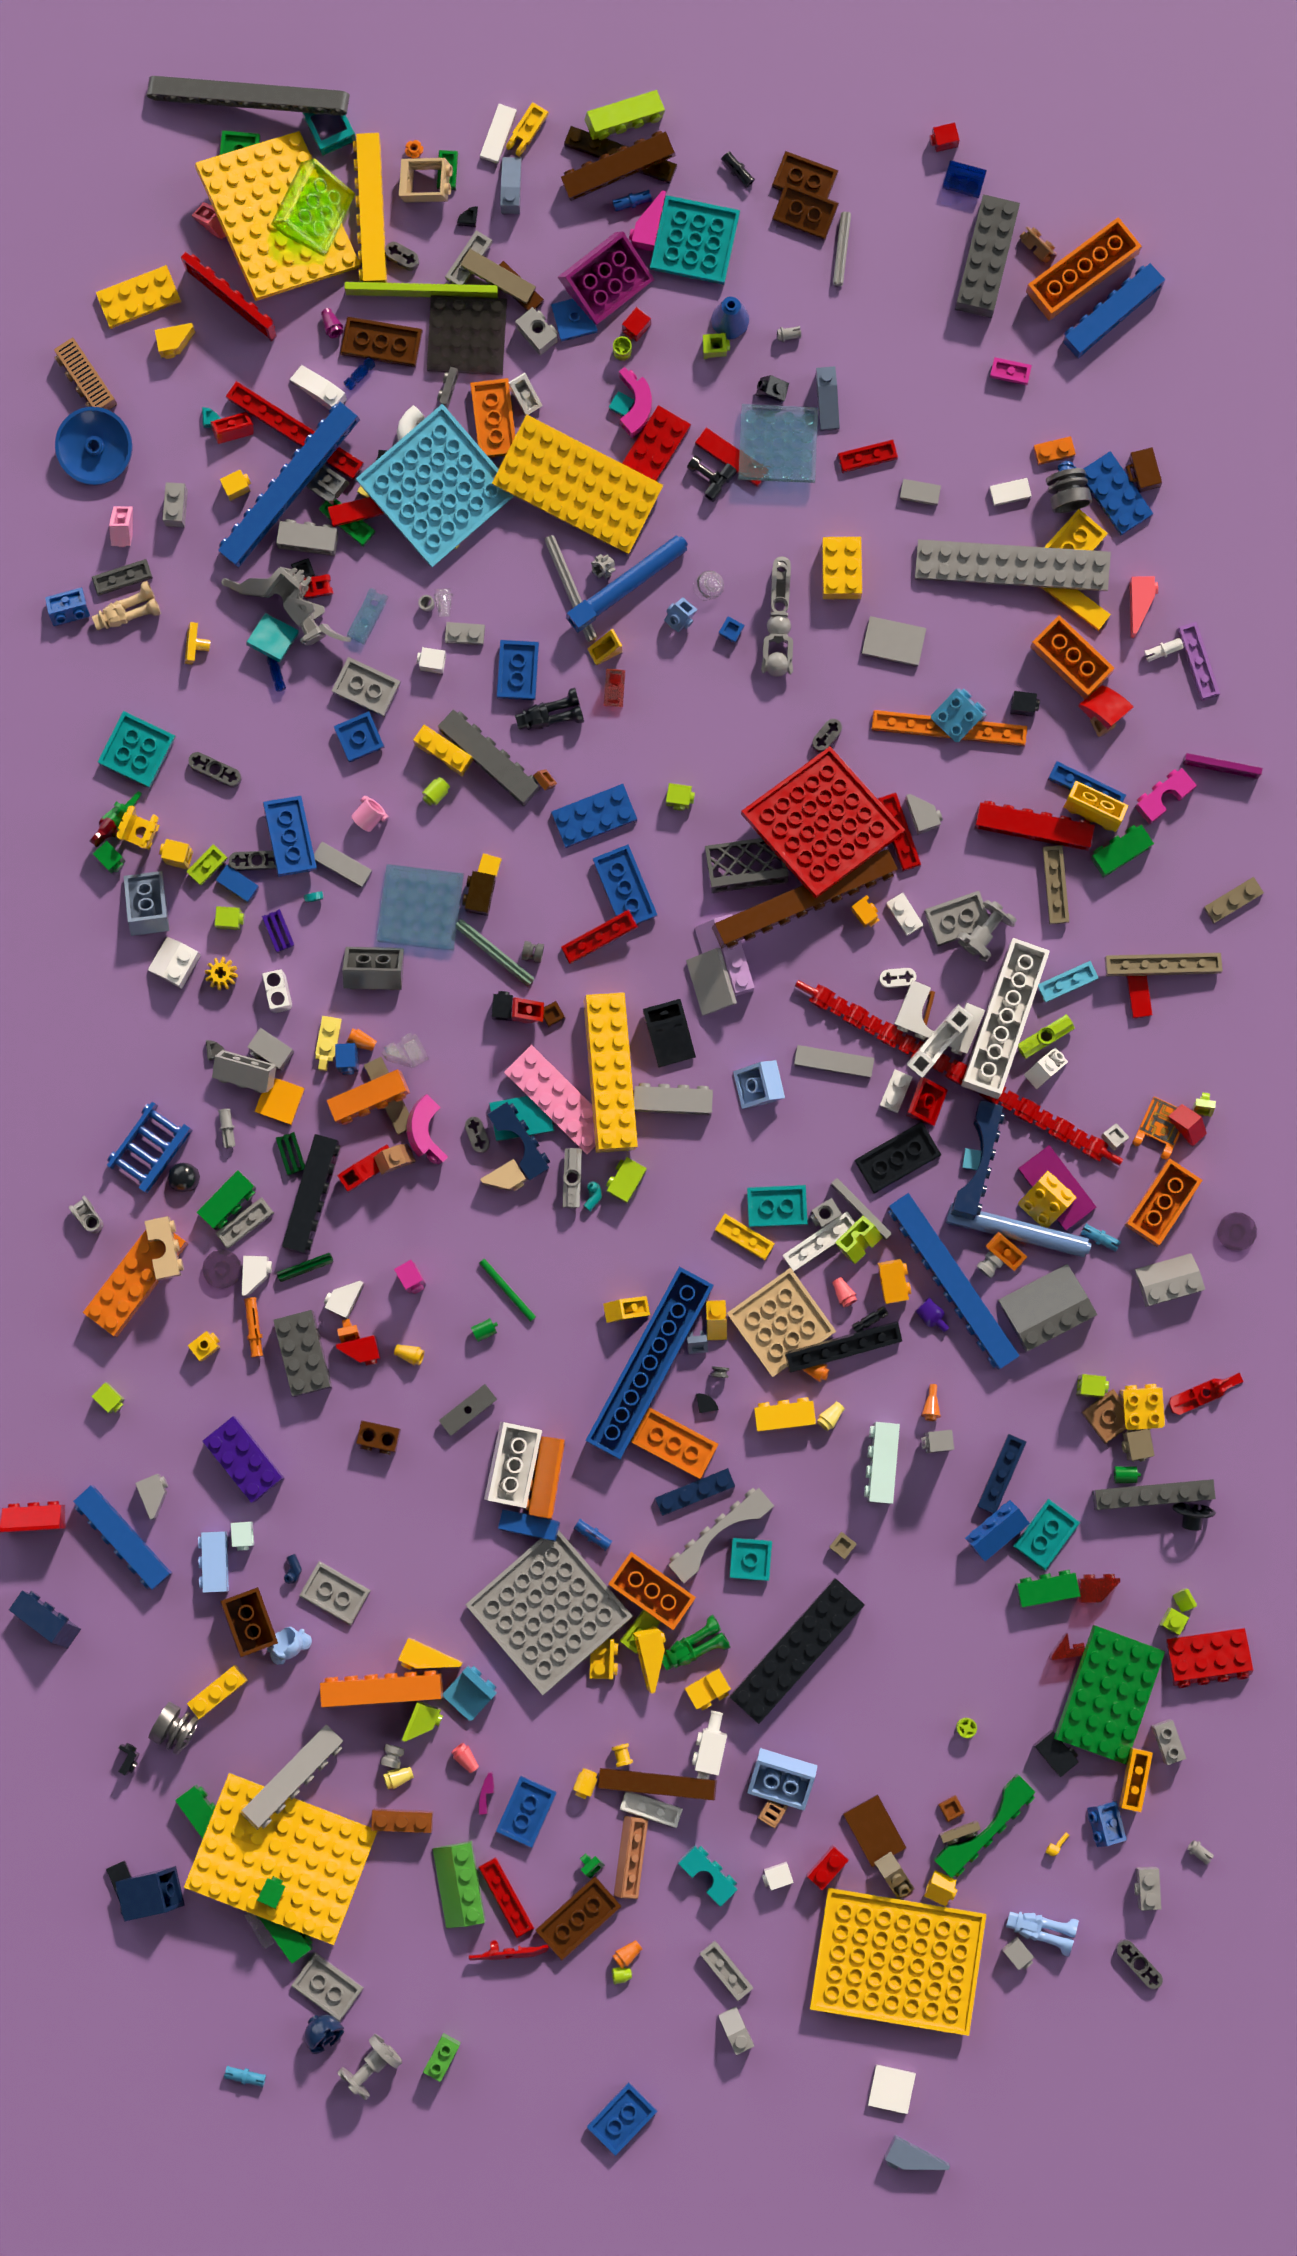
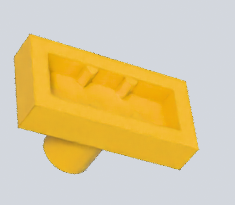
M190 622L188 625L184 664L192 665L194 663L196 650L209 652L210 640L197 638L198 623Z

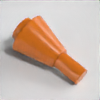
M820 1364L802 1370L821 1383L822 1380L827 1379L830 1369H827V1364Z
M936 1384L929 1385V1396L921 1416L925 1417L926 1421H937V1418L941 1417L938 1398L936 1397Z

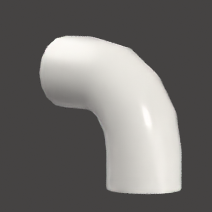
M414 405L399 420L397 428L398 441L425 419L424 415Z

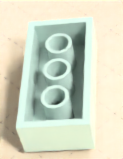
M875 1422L873 1426H870L869 1438H872V1446H868L867 1458H871L870 1466H866V1478H869V1484L865 1485L864 1497L867 1498V1502L893 1504L900 1424Z

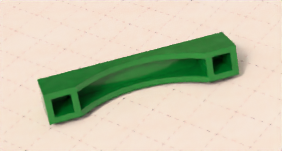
M1016 1774L1003 1787L999 1809L987 1828L968 1841L947 1845L934 1858V1861L951 1878L961 1875L965 1870L963 1866L968 1861L972 1863L979 1856L977 1852L982 1847L987 1848L993 1841L992 1837L996 1833L1000 1834L1007 1827L1005 1823L1010 1818L1014 1820L1021 1813L1019 1809L1024 1804L1028 1805L1033 1801L1035 1791Z

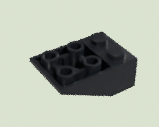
M681 999L643 1009L658 1068L696 1058Z

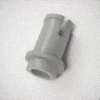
M800 326L785 329L780 327L777 330L778 341L785 342V340L801 338Z
M1193 1840L1187 1848L1189 1854H1194L1207 1865L1211 1861L1209 1858L1212 1859L1214 1855L1201 1846L1200 1841Z

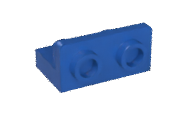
M82 587L45 597L48 614L53 626L90 617Z
M1117 1801L1087 1808L1088 1820L1091 1823L1093 1839L1097 1847L1110 1846L1127 1840Z

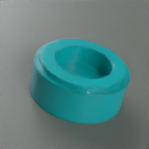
M323 891L304 895L306 903L323 900L324 898Z

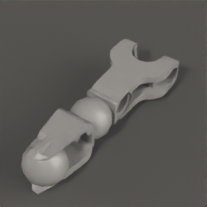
M778 557L773 563L771 615L767 622L769 636H766L763 642L761 671L763 674L767 671L776 677L782 676L786 672L791 675L793 672V639L788 636L791 630V622L788 619L787 613L789 607L791 563L786 557ZM778 568H783L785 571H784V572H780V571H778L777 569H778ZM779 602L783 603L785 609L777 611L774 605ZM769 643H787V656L779 652L768 656Z

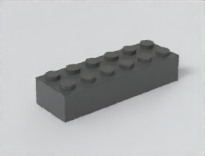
M983 194L955 310L988 318L993 317L1020 203Z

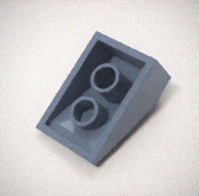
M158 871L124 876L127 919L131 936L170 931L163 872Z

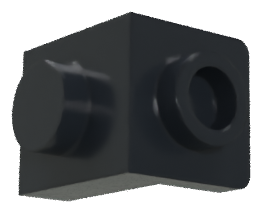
M772 375L761 377L757 384L758 390L756 395L759 397L768 396L779 402H784L789 383Z
M126 1743V1745L120 1744L119 1746L120 1750L128 1754L118 1771L125 1776L129 1772H134L138 1765L135 1761L140 1754L136 1751L137 1748L130 1743Z

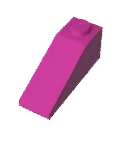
M661 191L637 220L635 228L630 230L629 240L632 241L634 248L654 252L666 191Z

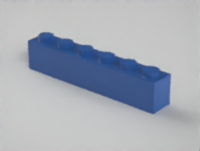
M1151 263L1146 267L1144 265L1135 272L1136 276L1132 279L1127 278L1121 284L1122 288L1118 291L1113 290L1107 296L1108 300L1103 304L1102 302L1098 303L1093 308L1094 312L1089 316L1087 314L1079 320V325L1075 328L1073 326L1064 333L1063 343L1078 359L1164 285L1165 278Z
M90 1485L73 1501L76 1504L74 1507L81 1516L83 1514L89 1519L87 1523L94 1530L98 1529L102 1533L100 1536L107 1545L112 1544L115 1548L114 1553L121 1560L124 1558L129 1563L127 1565L128 1569L133 1574L137 1573L142 1578L140 1582L145 1588H151L152 1590L157 1588L172 1574L94 1485Z

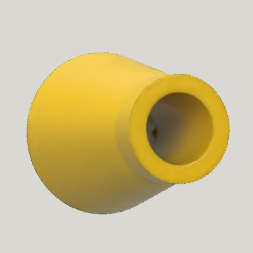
M397 1344L394 1350L395 1356L402 1358L413 1366L420 1365L425 1354L421 1347Z

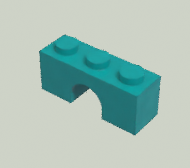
M694 1845L678 1861V1864L692 1878L700 1871L709 1872L713 1876V1883L706 1890V1893L721 1907L738 1890L735 1886L737 1882L730 1875L726 1877L721 1872L723 1868L716 1860L713 1862L707 1857L709 1853L702 1846L698 1848Z

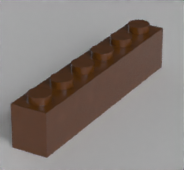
M655 132L651 135V138L647 140L644 138L639 139L631 147H620L616 150L617 153L609 155V153L604 154L596 162L588 161L582 164L580 169L565 171L561 179L570 201L675 157L676 155L667 132Z

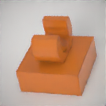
M350 1319L342 1320L343 1328L337 1329L341 1343L360 1339L357 1325L352 1326Z

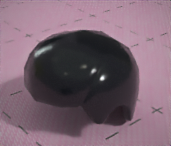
M178 1163L169 1170V1185L178 1192L193 1191L199 1184L200 1174L198 1169L192 1164Z

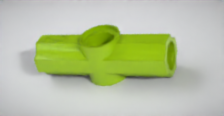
M1066 1014L1020 1042L1017 1048L1024 1059H1027L1075 1029L1074 1024ZM1041 1033H1049L1051 1040L1048 1042L1043 1041Z

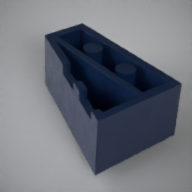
M22 1590L9 1608V1611L51 1643L68 1649L81 1628L69 1621V1618L61 1612H56L54 1606L46 1601L42 1602L39 1600L41 1597L35 1592L30 1591L28 1593Z

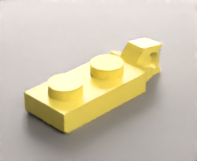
M322 1016L315 1052V1059H319V1070L327 1071L328 1061L333 1062L336 1056L335 1044H338L342 1019Z

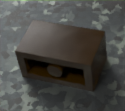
M472 871V876L468 875L466 887H469L468 895L464 894L462 906H465L466 912L485 916L489 915L496 875Z

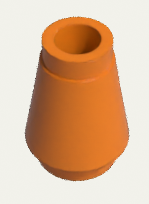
M352 1028L346 1042L355 1043L357 1048L373 1051L377 1041L360 1029Z
M634 1940L616 1950L612 1957L619 1967L623 1969L625 1966L628 1967L643 1949Z

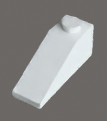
M303 365L299 367L290 379L292 383L328 410L334 404L337 405L339 402L344 404L347 400L345 392Z

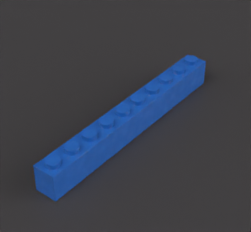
M342 402L331 407L328 417L325 420L322 419L318 423L314 434L308 435L305 439V445L294 452L292 455L293 459L289 464L286 463L281 468V474L277 479L274 478L270 481L268 490L257 497L254 507L252 509L249 508L244 513V519L240 524L236 523L231 530L230 536L220 542L218 551L238 568L242 565L360 421L358 415Z
M907 1193L889 1205L890 1211H888L890 1218L893 1221L897 1220L901 1226L898 1228L904 1238L908 1236L912 1242L910 1247L914 1253H919L923 1258L921 1260L922 1265L926 1270H931L934 1275L932 1279L938 1287L942 1286L945 1291L943 1295L949 1303L953 1302L956 1307L954 1309L959 1319L963 1318L967 1323L965 1327L969 1334L976 1336L978 1339L976 1344L982 1352L986 1351L989 1355L987 1360L993 1368L997 1367L999 1370L1020 1355L911 1195Z

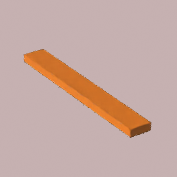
M879 710L873 711L871 730L952 739L931 719V716ZM979 721L961 740L1025 746L1027 726Z

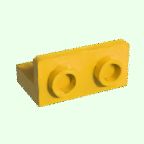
M607 1639L590 1654V1679L613 1680L614 1675H617L618 1663H614V1655H618V1643H614L615 1639Z

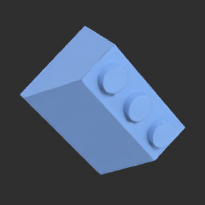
M760 1748L747 1793L805 1811L818 1765Z

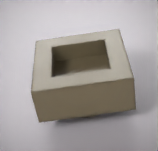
M840 1532L829 1548L843 1559H846L857 1544L843 1532Z

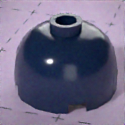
M315 2015L308 2021V2026L304 2032V2040L312 2054H319L325 2051L324 2046L329 2043L332 2046L342 2037L344 2027L331 2015H321L319 2017Z

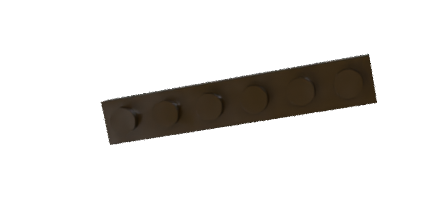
M570 126L564 142V146L597 158L609 153V155L617 153L616 150L618 148L626 146L607 138L592 140L590 132ZM666 160L639 173L671 184L677 164Z

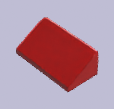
M247 412L210 422L218 444L254 434L253 423Z

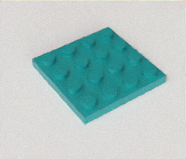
M666 195L650 270L725 285L740 210Z

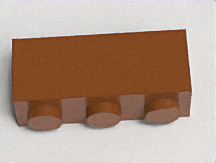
M374 1808L372 1810L371 1831L432 1833L434 1811Z

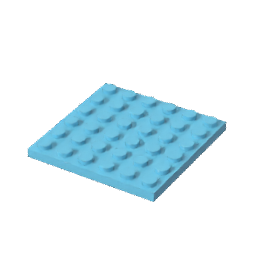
M443 404L355 479L431 568L514 497V495L492 485L499 469Z

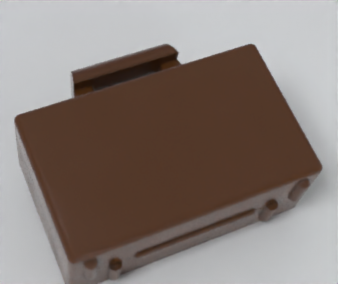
M1153 447L1131 452L1129 457L1131 464L1125 467L1129 482H1136L1139 492L1161 487L1162 477L1160 476ZM1131 468L1133 469L1135 478L1132 477L1130 470Z

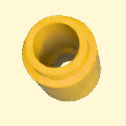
M583 1768L579 1772L573 1790L576 1791L575 1795L584 1799L587 1796L591 1797L598 1780L596 1778L598 1773Z

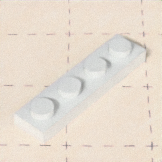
M846 1212L782 1256L794 1272L834 1245L855 1222L850 1214Z

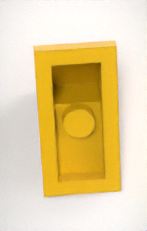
M726 1300L706 1301L707 1341L727 1340Z

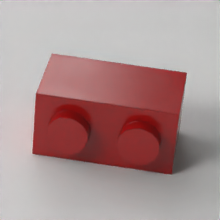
M832 1845L806 1875L823 1890L849 1859Z

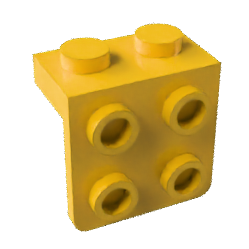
M1047 1171L1018 1202V1205L1040 1226L1049 1228L1077 1197L1056 1176Z
M1144 1384L1145 1388H1137V1385H1127L1125 1389L1120 1390V1398H1123L1126 1429H1152L1165 1426L1163 1389L1161 1387H1157L1156 1384Z

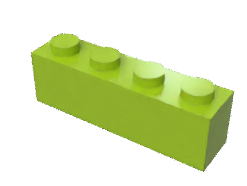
M654 90L587 111L584 120L592 140L598 138L602 140L614 133L621 134L633 127L637 129L649 122H659L663 118L665 108L658 91Z

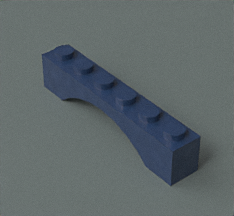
M982 1100L978 1104L973 1124L980 1140V1163L974 1177L956 1193L951 1215L974 1220L976 1215L981 1213L982 1204L979 1202L980 1198L984 1197L987 1186L984 1185L985 1178L989 1179L991 1168L988 1166L990 1160H994L996 1149H993L994 1142L998 1143L1000 1131H997L998 1125H1002L1004 1120L1003 1106Z

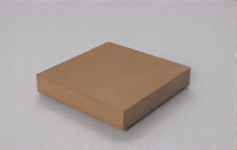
M1114 1389L1081 1412L1104 1444L1126 1429L1123 1401Z

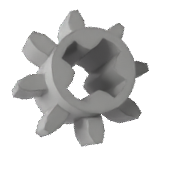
M600 554L591 562L592 572L598 578L604 576L607 579L616 570L614 568V560L608 554L604 557Z

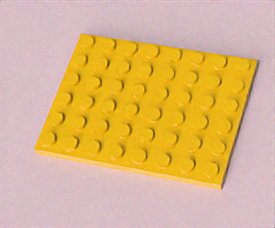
M300 131L195 163V169L255 301L360 267L361 264Z
M229 1773L184 1888L334 1945L377 1831H371V1828L295 1798L293 1800L288 1798L284 1802L286 1807L279 1814L275 1812L270 1817L272 1821L264 1829L260 1827L256 1830L240 1812L264 1786ZM272 1876L283 1880L282 1885L286 1886L276 1909L257 1901L266 1879H271Z
M828 1888L810 2009L969 2036L986 1914Z

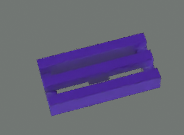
M280 909L262 916L277 953L295 946ZM275 916H279L289 941L288 944L284 941ZM270 918L282 944L281 947L278 946L268 922Z

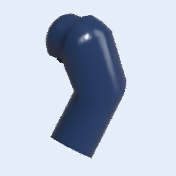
M296 1554L286 1557L290 1568L284 1576V1581L288 1584L295 1583L302 1572Z

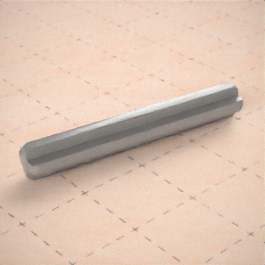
M842 212L840 217L833 285L835 286L843 285L851 220L850 212Z

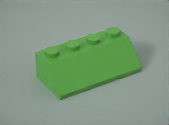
M472 1841L433 1848L446 1928L466 1927L485 1923L486 1919Z

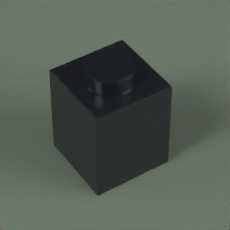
M1014 691L1010 714L1033 717L1035 711L1039 710L1040 700H1037V693Z
M498 991V994H493V1020L512 1021L514 997L510 995V992Z

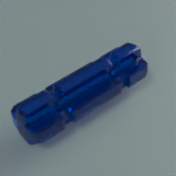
M367 358L363 362L364 364L360 365L351 374V377L344 381L347 389L352 390L356 386L355 384L359 383L368 374V370L371 371L375 367L372 359Z
M267 656L266 660L268 665H270L269 669L273 682H275L276 691L286 690L285 683L282 681L283 676L280 666L277 664L278 661Z

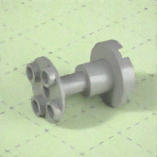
M989 900L983 902L984 907L991 913L983 926L978 925L971 935L961 931L956 937L959 940L958 943L973 956L979 954V959L987 962L991 957V953L986 946L993 938L991 933L1002 921L1006 925L1014 927L1017 921L1013 915L1003 912V907L996 901L992 903Z
M374 2034L369 2039V2043L374 2049L364 2058L366 2063L354 2075L343 2067L337 2072L344 2081L347 2080L350 2083L349 2089L355 2095L359 2094L364 2100L369 2098L370 2094L363 2086V2083L374 2071L379 2073L387 2064L396 2069L402 2064V2059L390 2045L387 2046L384 2043L385 2040L377 2034Z

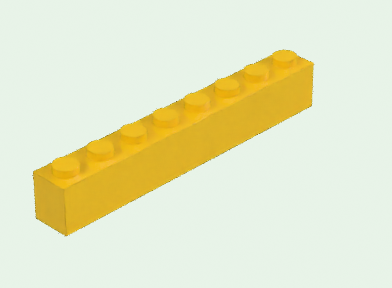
M379 133L356 134V141H353L354 153L357 152V159H354V170L358 171V177H355V189H359V196H356V208L360 207V214H356L357 226L361 228V232L357 233L358 244H361L362 250L358 251L359 263L362 262V269H359V279L363 282L387 283Z

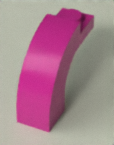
M624 367L619 371V378L633 393L635 404L620 419V426L633 439L644 429L650 419L652 396L645 378L641 377L637 381L638 378L632 370L628 371Z
M426 1094L416 1102L409 1113L407 1136L413 1151L418 1157L426 1153L430 1162L439 1165L448 1156L431 1140L428 1125L432 1116L441 1107Z

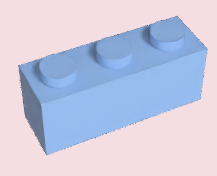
M202 1532L201 1537H198V1548H202V1556L199 1557V1568H202V1576L199 1577V1587L203 1588V1592L229 1591L227 1532Z

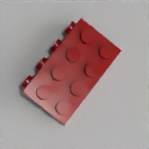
M1245 1628L1166 1639L1173 1675V1686L1186 1688L1193 1683L1206 1685L1210 1681L1227 1682L1230 1680L1229 1678L1235 1677L1238 1680L1249 1678V1675H1252L1254 1671Z

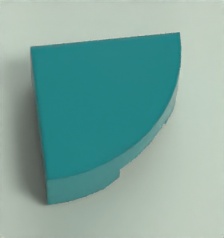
M202 407L203 427L210 428L211 421L221 418L212 409Z

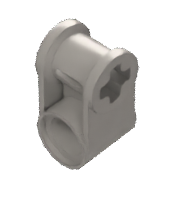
M85 1195L74 1206H69L70 1211L87 1231L98 1233L102 1230L103 1221ZM92 1219L97 1220L95 1228H89V1222Z

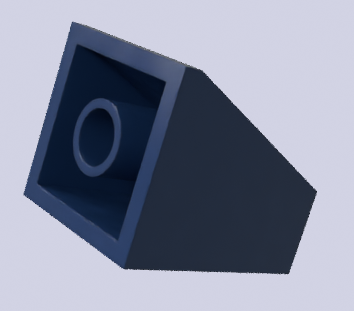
M176 1866L115 1882L124 1922L166 1913L185 1905Z

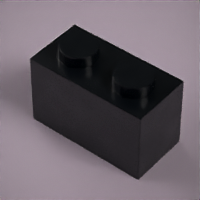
M1050 1730L1033 1746L1057 1775L1062 1777L1079 1763L1076 1759L1078 1754L1072 1747L1067 1748L1062 1741L1054 1739L1055 1732Z

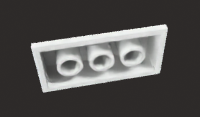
M500 1422L484 1500L526 1508L542 1430Z

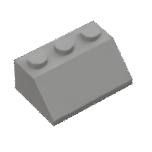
M1191 1253L1134 1269L1146 1307L1205 1290L1200 1270Z

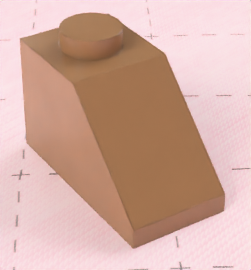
M399 1144L385 1149L374 1157L381 1175L416 1162L408 1144Z

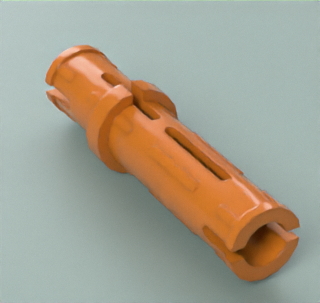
M256 1297L244 1299L248 1326L247 1340L250 1343L251 1358L263 1356L261 1344L263 1335L260 1334Z

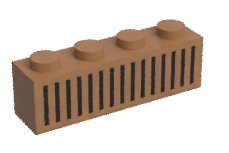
M73 337L54 349L57 355L54 357L60 367L64 365L67 370L65 375L70 382L74 381L77 387L75 390L81 398L83 396L88 401L85 403L87 407H101L110 410L117 405L114 397Z

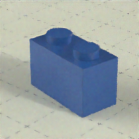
M335 1044L337 1070L342 1075H354V1072L359 1071L358 1048L356 1044Z

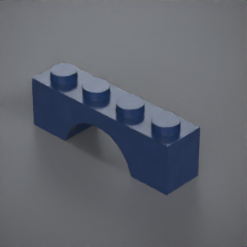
M507 1101L487 1115L497 1131H512L522 1139L525 1152L519 1165L530 1181L549 1169L548 1163H550V1160L545 1152L541 1154L537 1147L540 1145L534 1136L530 1137L527 1133L529 1127L525 1121L518 1119L516 1114L519 1112L513 1103L509 1105Z

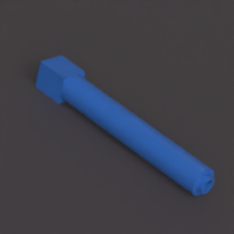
M675 535L587 601H582L567 612L566 619L575 631L579 633L594 622L596 617L687 551V541L682 536Z

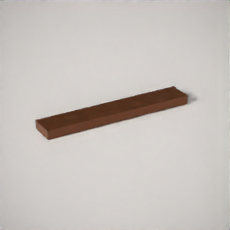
M600 1768L598 1788L714 1801L717 1780Z

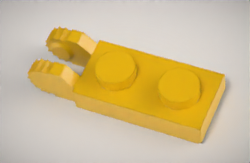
M532 102L512 132L506 149L511 150L516 140L519 139L522 142L516 150V155L521 156L526 146L530 144L549 115V112Z

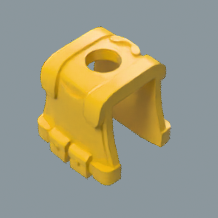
M129 806L119 824L117 838L135 844L142 849L150 850L153 844L151 842L160 827L157 824L159 818L153 814L150 821L137 816L134 806ZM141 827L146 829L143 838H139L136 835V831Z

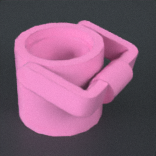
M368 796L362 797L360 800L362 804L352 814L354 822L368 832H371L380 820L385 822L389 818L380 804Z

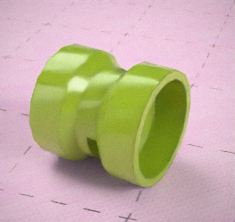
M620 336L613 342V355L620 361L629 359L632 354L631 341L627 337Z

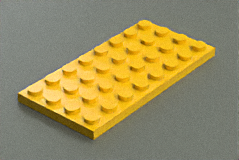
M527 414L492 482V485L628 555L664 486Z

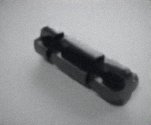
M882 1306L876 1312L874 1311L862 1318L860 1322L854 1323L852 1328L855 1333L863 1331V1328H868L878 1322L880 1318L886 1317L888 1315L887 1309Z

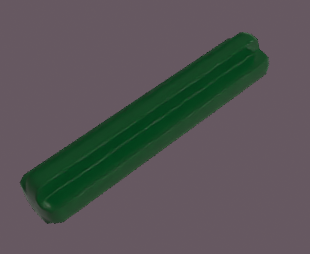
M331 1253L323 1254L278 1271L277 1277L280 1282L286 1281L333 1263V1257Z

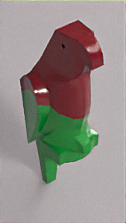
M138 791L125 805L116 801L114 808L100 819L99 829L89 842L98 847L107 838H115L124 813L127 812L129 806L136 804L142 793Z

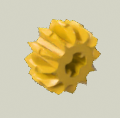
M225 957L221 958L220 963L217 958H214V966L211 963L207 964L211 970H205V974L210 975L206 977V981H212L210 986L214 988L217 985L219 991H221L222 985L228 990L229 982L235 985L232 978H238V974L233 973L237 970V967L232 966L233 962L231 960L226 963ZM223 970L226 975H222L223 978H220L217 974L218 971Z

